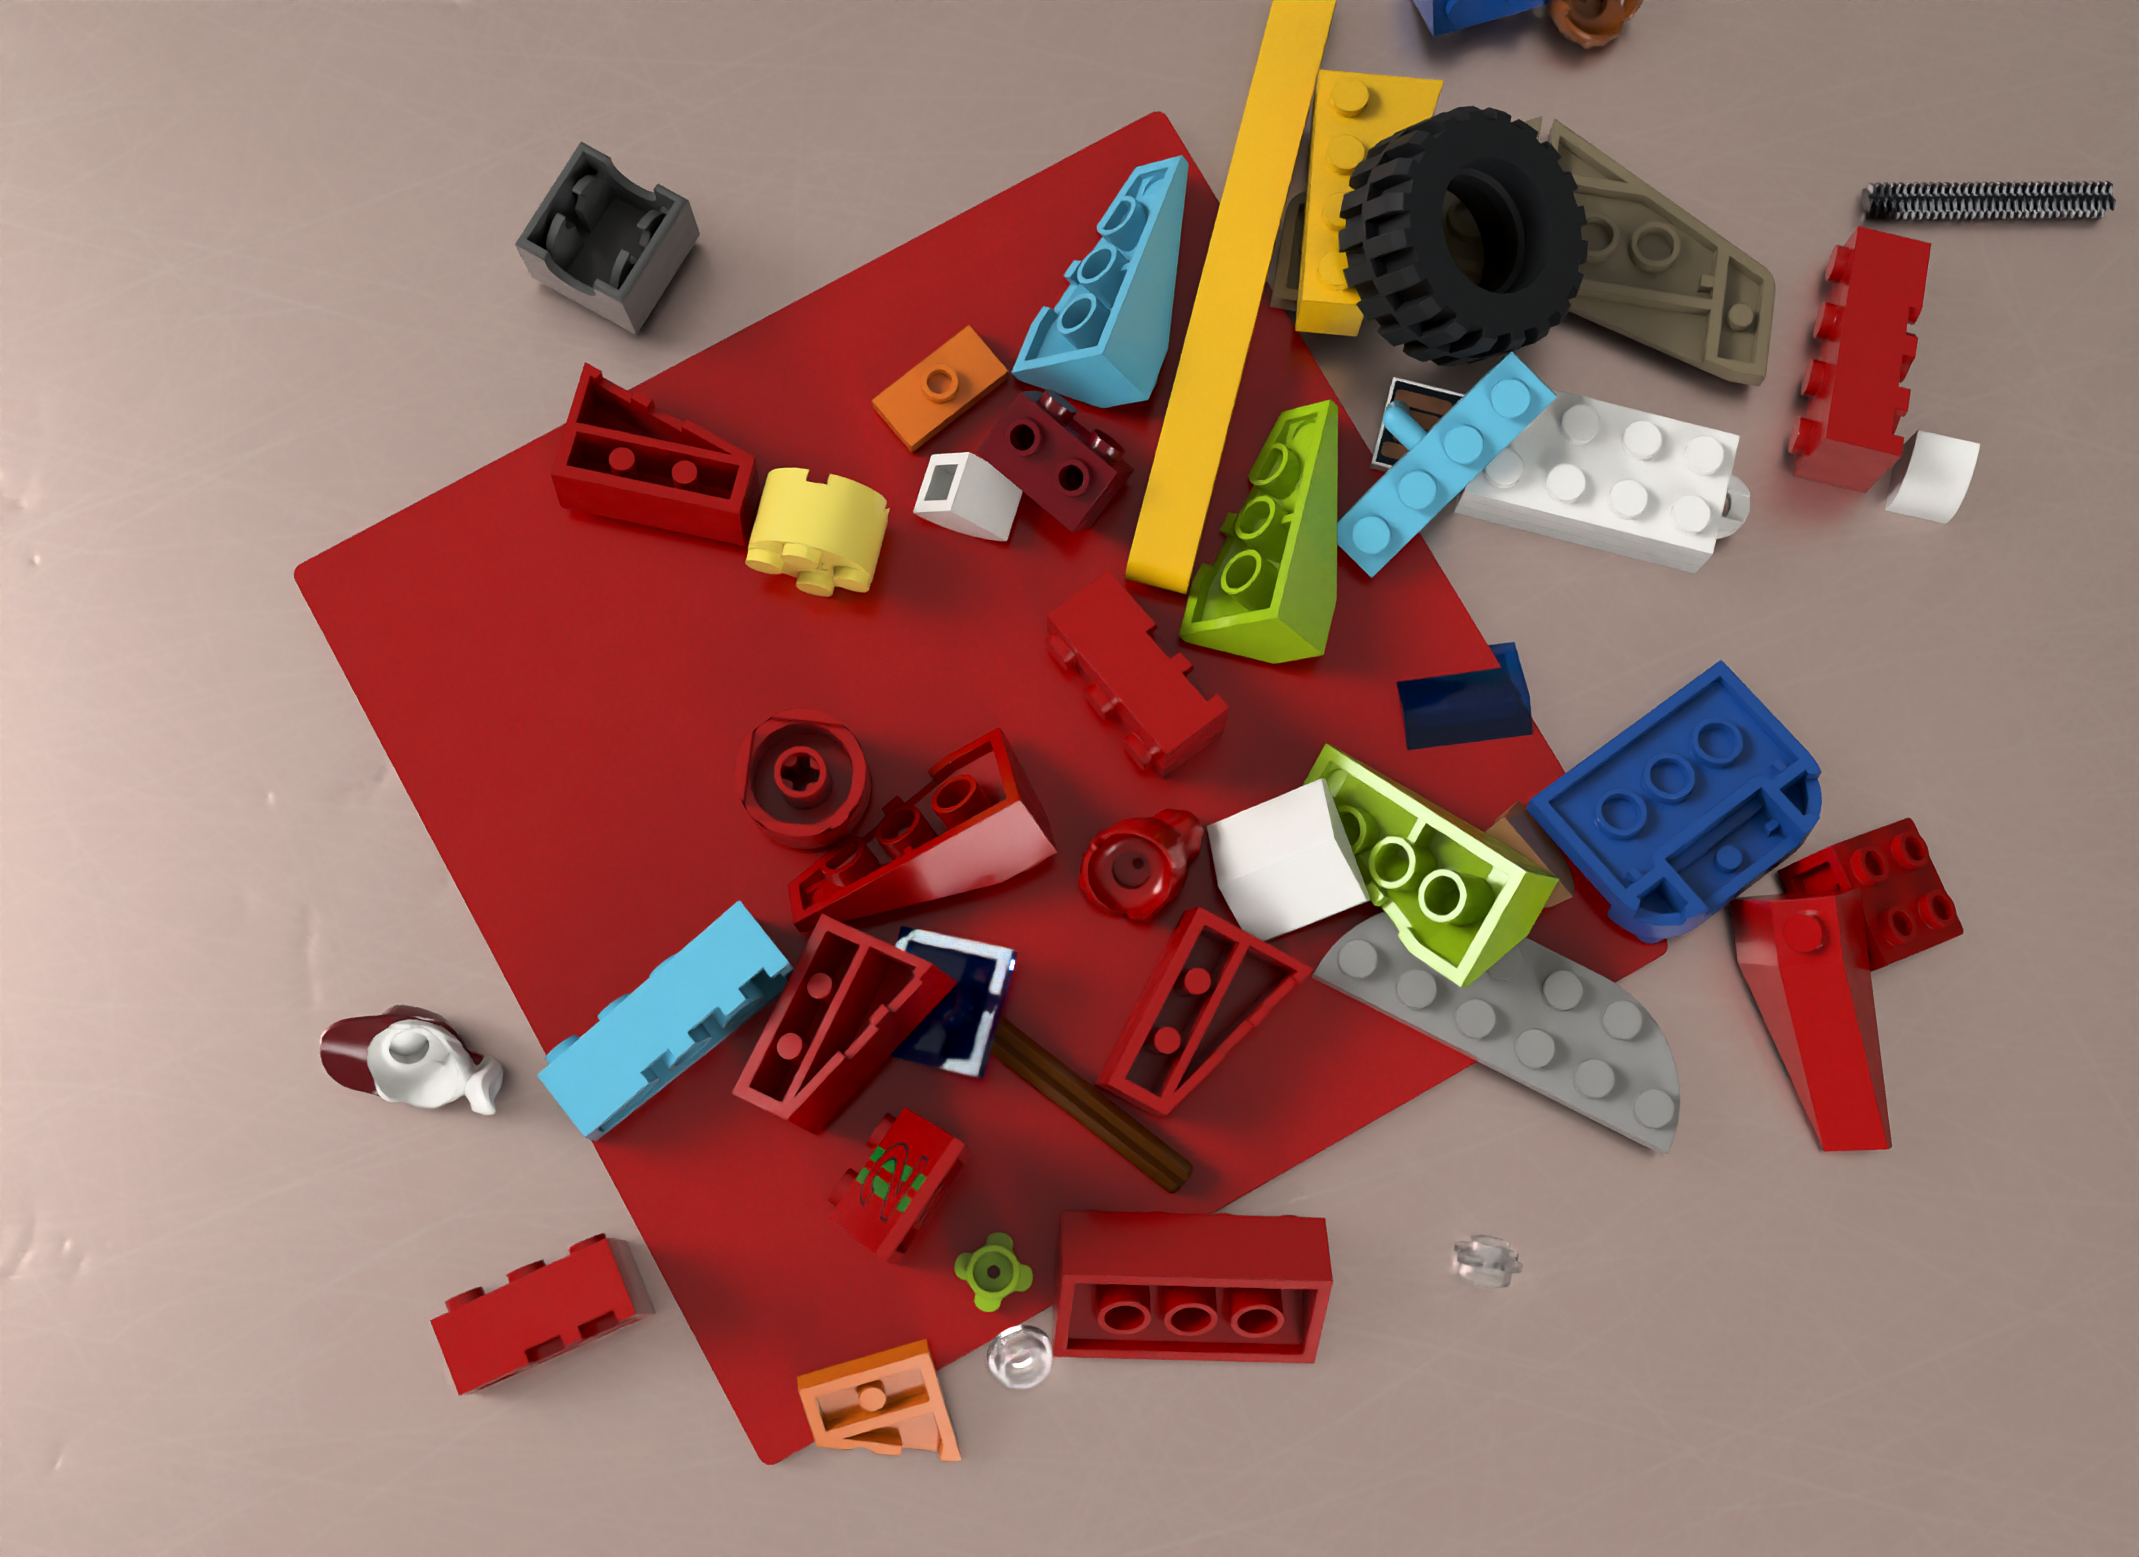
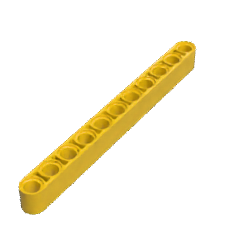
M1337 0L1272 1L1125 573L1126 580L1187 594Z

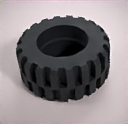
M1465 106L1448 112H1442L1394 133L1393 136L1378 142L1368 151L1366 160L1358 163L1350 177L1349 186L1354 190L1344 194L1339 217L1346 220L1345 229L1340 230L1338 233L1339 253L1346 252L1349 266L1343 269L1348 288L1356 287L1361 301L1356 304L1368 321L1375 319L1380 324L1377 332L1393 347L1404 344L1403 352L1409 357L1421 362L1431 360L1438 366H1457L1464 363L1471 364L1508 353L1509 351L1518 350L1521 347L1534 344L1547 336L1550 328L1559 325L1568 313L1571 306L1568 300L1577 296L1584 274L1578 272L1579 265L1586 262L1588 241L1582 240L1581 227L1587 224L1584 205L1577 206L1573 190L1578 189L1572 173L1569 171L1564 173L1557 161L1561 158V155L1551 143L1547 141L1540 143L1536 139L1538 131L1524 121L1518 119L1511 122V115L1490 107L1481 110L1475 106ZM1446 190L1455 195L1467 207L1480 231L1484 249V267L1479 286L1469 280L1458 268L1445 242L1442 227V205Z

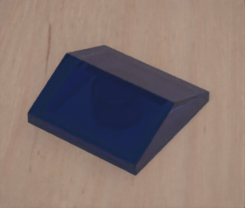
M1515 642L1488 645L1502 668L1396 682L1407 750L1533 735L1530 695Z
M901 926L895 947L933 963L958 983L892 1052L889 1058L944 1073L983 1079L1018 952L1005 947Z

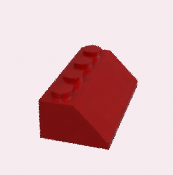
M1096 1209L1082 1211L1060 1210L1055 1251L1052 1357L1315 1363L1333 1285L1326 1219L1298 1217L1295 1215L1250 1216L1229 1213L1181 1214L1163 1211L1146 1213L1112 1212Z

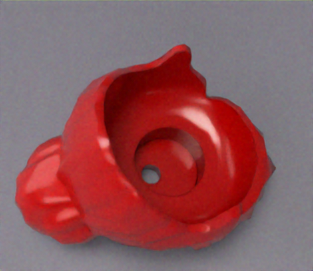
M1166 808L1156 813L1153 817L1123 819L1107 829L1100 830L1092 837L1087 850L1082 854L1077 887L1086 894L1090 904L1114 916L1126 913L1130 919L1150 922L1166 905L1180 894L1188 877V865L1200 853L1204 829L1200 824L1199 818L1187 810ZM1141 858L1144 862L1143 867H1134V859Z

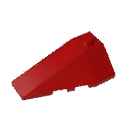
M1000 727L941 759L928 770V773L933 778L928 785L907 802H904L897 795L881 808L886 816L874 829L863 838L847 836L787 885L793 925L800 933L813 930L821 914L839 922H845L999 884L1020 872L1035 868L1044 859L1057 853L1047 815L1006 735Z

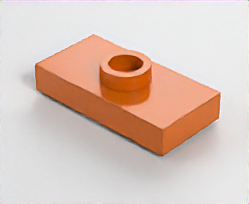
M968 325L872 400L873 408L909 451L913 453L1009 378V373L983 340Z

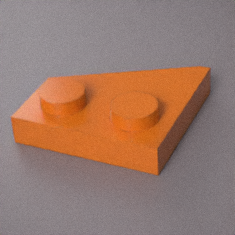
M927 1339L797 1376L798 1391L817 1447L843 1450L864 1447L873 1453L900 1456L903 1447L938 1451L940 1461L954 1462L961 1459L959 1444Z

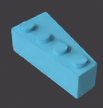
M739 900L679 953L672 955L656 967L650 974V978L631 994L627 993L620 996L604 1008L597 1017L599 1022L579 1038L576 1034L572 1035L553 1048L545 1057L549 1065L537 1076L582 1135L587 1139L597 1141L781 995L794 968Z

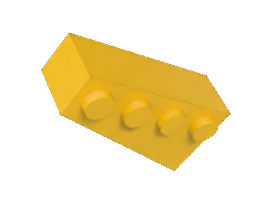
M1319 70L1312 104L1295 331L1358 336L1364 319V315L1356 304L1361 301V298L1355 286L1348 288L1343 269L1349 267L1346 252L1339 253L1338 233L1340 230L1345 229L1346 220L1339 218L1343 196L1354 190L1349 186L1350 177L1358 163L1366 160L1368 151L1381 140L1393 136L1394 133L1434 116L1444 80Z

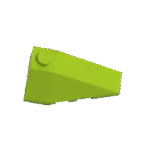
M1331 399L1283 411L1279 415L1248 475L1250 482L1254 486L1239 514L1228 513L1220 528V531L1227 536L1213 565L1202 563L1192 582L1179 632V637L1185 642L1272 664L1324 655L1337 600L1338 406Z
M1325 744L1303 786L1321 778L1326 779L1370 899L1375 906L1382 907L1400 931L1397 936L1408 951L1458 986L1467 988L1528 935L1557 885L1559 878L1506 844L1331 744Z

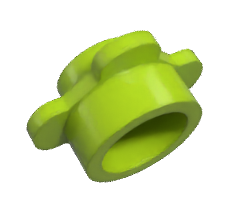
M1002 1232L992 1233L988 1236L985 1246L972 1254H960L955 1262L956 1275L960 1279L968 1281L975 1292V1305L985 1312L996 1311L1000 1307L1003 1298L1015 1290L1026 1291L1033 1281L1031 1268L1019 1262L1012 1251L1013 1241L1011 1237ZM993 1265L998 1266L1000 1269V1275L995 1279L990 1278L987 1274L988 1268Z

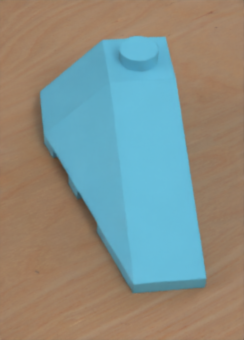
M1182 155L1135 167L1097 224L1098 233L1102 236L1083 261L1073 260L1063 275L1070 285L1055 308L1052 310L1050 307L1043 306L1033 320L1011 372L1019 381L1052 390L1055 393L1099 408L1149 400L1150 394L1156 386L1157 376L1169 345L1189 163Z

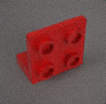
M1905 818L1836 843L1777 870L1787 893L1860 888L1871 972L1958 937L1964 932L1956 914L1954 902L1947 894L1929 856L1927 844L1920 836L1911 818Z

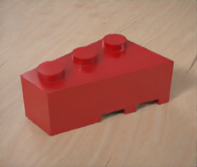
M605 1233L595 1235L568 1248L570 1255L547 1266L544 1260H539L510 1272L506 1275L509 1283L485 1294L481 1286L445 1301L448 1312L430 1320L459 1396L476 1393L656 1314L627 1240L607 1238Z

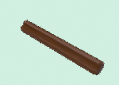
M989 1012L978 1024L973 1033L976 1042L1170 1193L1180 1190L1193 1171V1166L1189 1161L998 1012Z

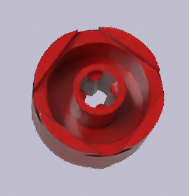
M802 707L782 710L770 716V719L749 733L743 740L736 757L734 770L735 785L742 804L756 826L769 838L782 845L797 849H816L842 841L853 832L867 809L871 795V776L862 748L853 733L827 712ZM810 767L818 781L808 783L805 791H797L790 778H800L803 768Z

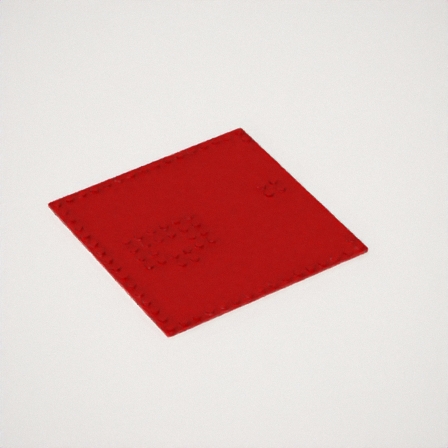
M1159 111L1152 112L627 390L632 394L635 390L653 399L654 406L683 422L688 419L755 456L760 493L745 546L560 507L550 473L563 435L565 423L306 560L294 570V579L546 1056L553 1048L575 1034L579 1038L599 1022L597 1017L604 1008L620 996L627 993L631 994L650 978V974L656 967L672 955L679 953L739 900L793 968H795L813 930L800 933L793 925L787 885L841 841L816 849H797L782 845L769 838L756 826L742 804L735 785L734 770L736 757L743 740L752 730L754 731L762 723L770 719V716L790 708L818 709L833 715L853 733L862 748L871 776V795L867 809L860 822L849 835L861 838L874 829L886 816L881 808L897 795L904 802H907L933 780L928 770L941 759L998 727L1006 735L1047 815L1057 853L1044 859L1035 868L1020 872L999 884L842 922L933 963L958 983L816 1135L732 1094L781 996L779 995L597 1141L591 1140L759 1459L767 1465L777 1464L815 1442L798 1391L797 1376L923 1339H927L937 1372L1051 1307L1054 1303L1055 1251L1060 1210L1082 1211L1096 1209L1112 1212L1148 1213L1163 1211L1181 1214H1213L1478 1062L1312 978L1321 960L1343 935L1370 917L1385 912L1381 906H1375L1370 900L1266 942L1312 967L1314 970L1300 984H1296L1269 1011L1270 1014L1257 1027H1253L1225 1055L1226 1057L1166 1116L1150 1114L1096 1085L1095 1083L1183 912L1195 907H1201L1241 929L1218 887L1207 829L1208 825L1302 787L1326 743L1339 748L1483 832L1495 824L1494 820L1515 802L1520 800L1527 808L1531 798L1565 774L1564 769L1420 532L1372 578L1337 544V600L1324 655L1272 664L1187 643L1179 637L1192 582L1202 563L1213 565L1227 536L1220 531V528L1228 513L1239 514L1254 486L1250 482L1248 475L1281 412L1330 399L1338 406L1337 520L1384 475L1383 471L1370 468L1373 458L1371 451L1298 331H1295V326L1286 311L1270 307L1273 290L1267 280L1187 594L1125 579L1133 539L1220 206L1218 199L1172 123L1164 113ZM1182 155L1189 163L1169 345L1157 376L1156 386L1152 390L1149 400L1099 408L1059 394L1076 409L1077 413L1073 419L1090 433L1094 429H1098L1113 438L1125 450L1121 459L1135 470L1090 529L1071 532L1024 492H1022L1007 541L988 540L962 534L914 514L913 510L931 455L970 452L983 459L976 451L1019 393L1024 391L1045 392L1046 389L1019 381L1011 373L1033 320L1043 306L1050 307L1052 310L1055 308L1070 285L1063 275L1073 260L1083 261L1095 248L1102 237L1098 233L1097 224L1135 167ZM970 325L1006 367L1009 378L911 453L873 408L872 400ZM778 468L809 469L806 481L827 484L829 475L834 474L861 483L875 490L887 500L885 509L890 508L888 522L869 591L856 592L835 586L832 596H817L796 587V577L784 573H763L745 564L753 525L763 488L770 471ZM1108 570L1156 623L1158 628L1155 630L1174 656L1181 651L1193 665L1194 670L1189 675L1206 697L1210 699L1218 693L1230 707L1223 734L1163 779L1152 766L1144 771L1136 764L1122 743V739L1128 736V734L1114 716L1106 721L1100 717L1083 692V689L1089 686L1087 681L1075 666L1066 671L1051 654L1044 641L1051 636L1047 631V615ZM810 767L803 768L800 778H790L797 791H805L808 783L818 781ZM1166 808L1187 810L1199 818L1200 824L1204 829L1200 853L1188 865V877L1180 894L1166 905L1150 922L1130 919L1126 913L1114 916L1090 904L1086 894L1077 887L1082 854L1087 850L1092 837L1100 830L1107 829L1123 819L1153 817L1156 813ZM1560 849L1570 868L1574 881L1573 897L1553 907L1543 908L1526 938L1604 976L1614 983L1664 955L1668 949L1667 939L1657 943L1643 942L1607 916L1611 907L1610 903ZM1136 858L1133 861V865L1136 868H1142L1144 862L1141 858ZM991 1011L998 1012L1189 1161L1193 1166V1171L1180 1190L1175 1193L1165 1190L976 1042L973 1033L982 1019ZM906 1107L967 1145L973 1156L900 1264L895 1265L884 1262L828 1218L836 1206L831 1204L828 1198L849 1168L860 1173L874 1152L866 1146V1143L882 1118L887 1113L897 1118L903 1108ZM1002 1232L1011 1237L1013 1241L1012 1251L1019 1262L1031 1268L1033 1281L1026 1291L1015 1290L1003 1298L1000 1307L996 1311L985 1312L975 1305V1292L968 1281L960 1279L956 1275L955 1262L960 1254H972L985 1246L988 1236L992 1233ZM995 1265L990 1266L987 1274L990 1278L995 1279L999 1277L1000 1269Z

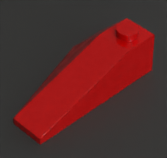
M1860 888L1736 897L1730 904L1738 964L1823 1150H1889L1892 1148Z

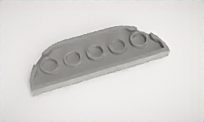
M1385 912L1370 917L1343 935L1331 947L1313 973L1312 978L1662 1155L1669 1153L1675 1137L1680 1110V1085L1672 1051L1657 1022L1646 1008L1621 986L1604 976L1525 937L1467 988L1460 987L1411 954L1397 936L1400 931Z

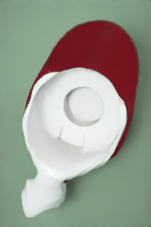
M395 1005L388 1008L381 1015L339 1020L327 1027L320 1037L319 1054L321 1062L329 1076L344 1087L382 1097L388 1102H405L416 1107L429 1109L444 1106L466 1095L470 1101L472 1111L485 1116L493 1115L496 1112L494 1099L500 1090L503 1079V1070L500 1062L490 1055L484 1056L481 1053L468 1049L453 1025L437 1013L415 1006Z

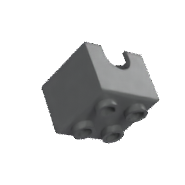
M580 142L518 238L515 246L532 278L637 335L700 235L689 200L660 184L655 186L654 192L638 186L617 170L609 156Z

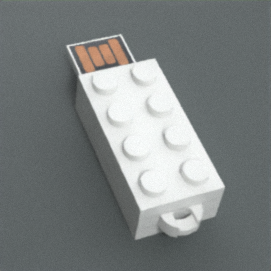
M1393 377L1385 410L1387 405L1394 400L1404 401L1410 408V416L1428 432L1465 394ZM1550 388L1557 395V398L1459 492L1454 513L1696 574L1713 555L1716 539L1732 535L1745 523L1750 512L1749 497L1751 495L1748 487L1738 477L1731 474L1740 435ZM1382 418L1370 468L1387 472L1408 450L1386 429ZM1728 498V512L1726 517L1722 516L1725 500Z

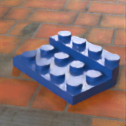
M1720 660L1531 798L1526 811L1610 903L1611 907L1607 916L1623 929L1633 933L1639 940L1646 943H1657L1666 938L1684 935L1697 928L1793 855L1804 844L1820 819L1822 793L1818 777L1822 772L1813 756L1736 674Z

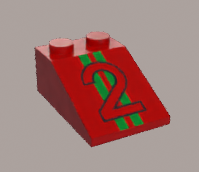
M906 1107L903 1108L897 1118L889 1113L882 1118L866 1143V1146L874 1152L860 1173L849 1168L828 1198V1201L836 1206L828 1219L884 1262L895 1265L900 1264L973 1156L967 1145Z

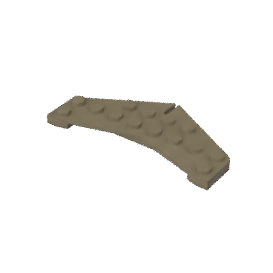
M1542 116L1525 122L1538 131L1536 137L1538 141L1540 138ZM1554 118L1548 142L1561 155L1557 162L1563 172L1569 171L1572 173L1578 189L1573 190L1578 207L1584 205L1587 224L1581 227L1582 240L1588 241L1587 260L1584 264L1579 265L1578 272L1584 274L1577 296L1568 300L1571 303L1569 311L1729 382L1760 386L1766 377L1776 291L1775 281L1770 271ZM1446 190L1442 205V227L1445 242L1458 268L1469 280L1479 286L1484 267V249L1480 231L1467 207L1455 195ZM1306 191L1297 194L1289 202L1286 209L1270 307L1297 311Z

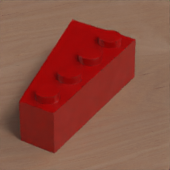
M1858 226L1844 246L1835 245L1829 258L1825 275L1826 281L1834 283L1830 303L1825 301L1822 303L1813 330V338L1821 339L1818 359H1811L1809 361L1801 385V395L1809 397L1805 418L1800 416L1797 418L1788 446V452L1797 455L1792 476L1866 493L1902 457L1904 437L1894 435L1899 424L1900 417H1904L1908 412L1911 389L1900 387L1899 383H1902L1916 357L1918 343L1916 334L1906 332L1907 324L1914 325L1922 311L1931 243Z

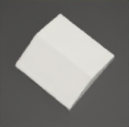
M1324 778L1207 826L1218 887L1241 929L1264 942L1371 900L1326 779Z

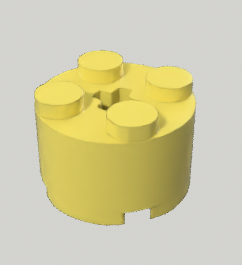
M778 468L770 471L763 488L753 525L745 564L763 573H784L796 577V587L817 596H832L835 586L856 592L869 591L888 522L890 508L885 509L887 500L875 490L861 483L834 474L829 475L827 484L806 481L809 469Z

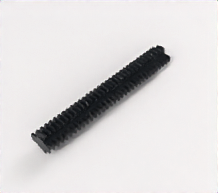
M1991 181L1990 184L1988 182H1982V184L1980 182H1967V184L1964 182L1959 184L1957 182H1952V184L1949 182H1944V184L1941 182L1936 184L1929 182V185L1926 182L1921 184L1918 182H1914V184L1906 182V185L1902 182L1898 184L1891 182V185L1887 182H1884L1883 185L1879 182H1876L1875 185L1868 182L1867 188H1863L1861 193V201L1866 219H1869L1872 212L1873 219L1877 218L1879 212H1881V219H1884L1887 212L1889 219L1892 218L1894 212H1896V219H1899L1902 212L1904 219H1907L1910 212L1911 219L1915 218L1917 212H1919V219H1922L1925 211L1927 219L1930 218L1933 211L1934 219H1937L1940 211L1942 219H1945L1948 211L1949 219H1952L1954 213H1956L1957 219H1960L1963 211L1965 219L1968 218L1969 213L1972 214V219H1975L1978 212L1979 218L1982 219L1986 211L1987 218H1990L1992 213H1994L1995 218H1998L2001 211L2002 218H2006L2007 212H2009L2010 218H2013L2015 212H2017L2018 218H2021L2023 212L2025 218L2029 217L2030 212H2032L2033 218H2036L2038 212H2040V218L2044 217L2045 212H2047L2048 218H2051L2053 212H2055L2056 218H2059L2060 212H2062L2063 218L2067 217L2068 212H2070L2071 218H2074L2076 212L2078 213V218L2082 217L2083 212H2085L2086 218H2089L2091 212H2093L2094 218L2097 217L2098 212H2100L2101 218H2104L2108 210L2111 209L2114 212L2116 199L2113 197V184L2109 181H2104V183L2102 181H2089V183L2086 181L2081 183L2078 181H2074V183L2071 181H2066V183L2063 181L2058 183L2055 181H2051V183L2047 181L2043 183L2028 181V184L2024 181L2020 183L2006 181L2005 184L2001 181H1998V183Z

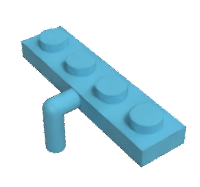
M1509 351L1428 432L1410 416V408L1407 403L1401 400L1390 402L1383 415V424L1408 451L1337 520V544L1372 578L1557 398V395L1514 351Z

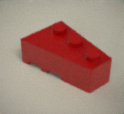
M586 362L584 363L550 473L560 507L745 546L760 493L755 456L688 419L683 422L654 406L653 399L636 390L632 394L604 378L601 370Z
M1108 570L1047 615V631L1051 636L1044 641L1051 654L1066 671L1075 666L1087 681L1089 686L1083 689V692L1100 717L1106 721L1114 716L1128 734V736L1122 739V743L1136 764L1144 771L1152 766L1163 779L1223 734L1230 707L1218 693L1210 699L1206 697L1189 675L1194 670L1193 665L1181 651L1174 656L1155 630L1158 629L1156 623Z
M1201 907L1185 910L1095 1084L1150 1114L1166 1116L1226 1057L1225 1055L1253 1027H1257L1270 1014L1269 1011L1296 984H1300L1314 969Z
M821 914L732 1094L816 1135L958 982L931 962Z

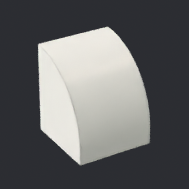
M1917 430L1904 443L1902 457L1893 465L1885 511L1947 524L1958 511L1968 490L1977 462L1980 443Z
M970 452L931 455L913 513L932 523L962 534L988 540L1007 541L1023 491L987 461Z

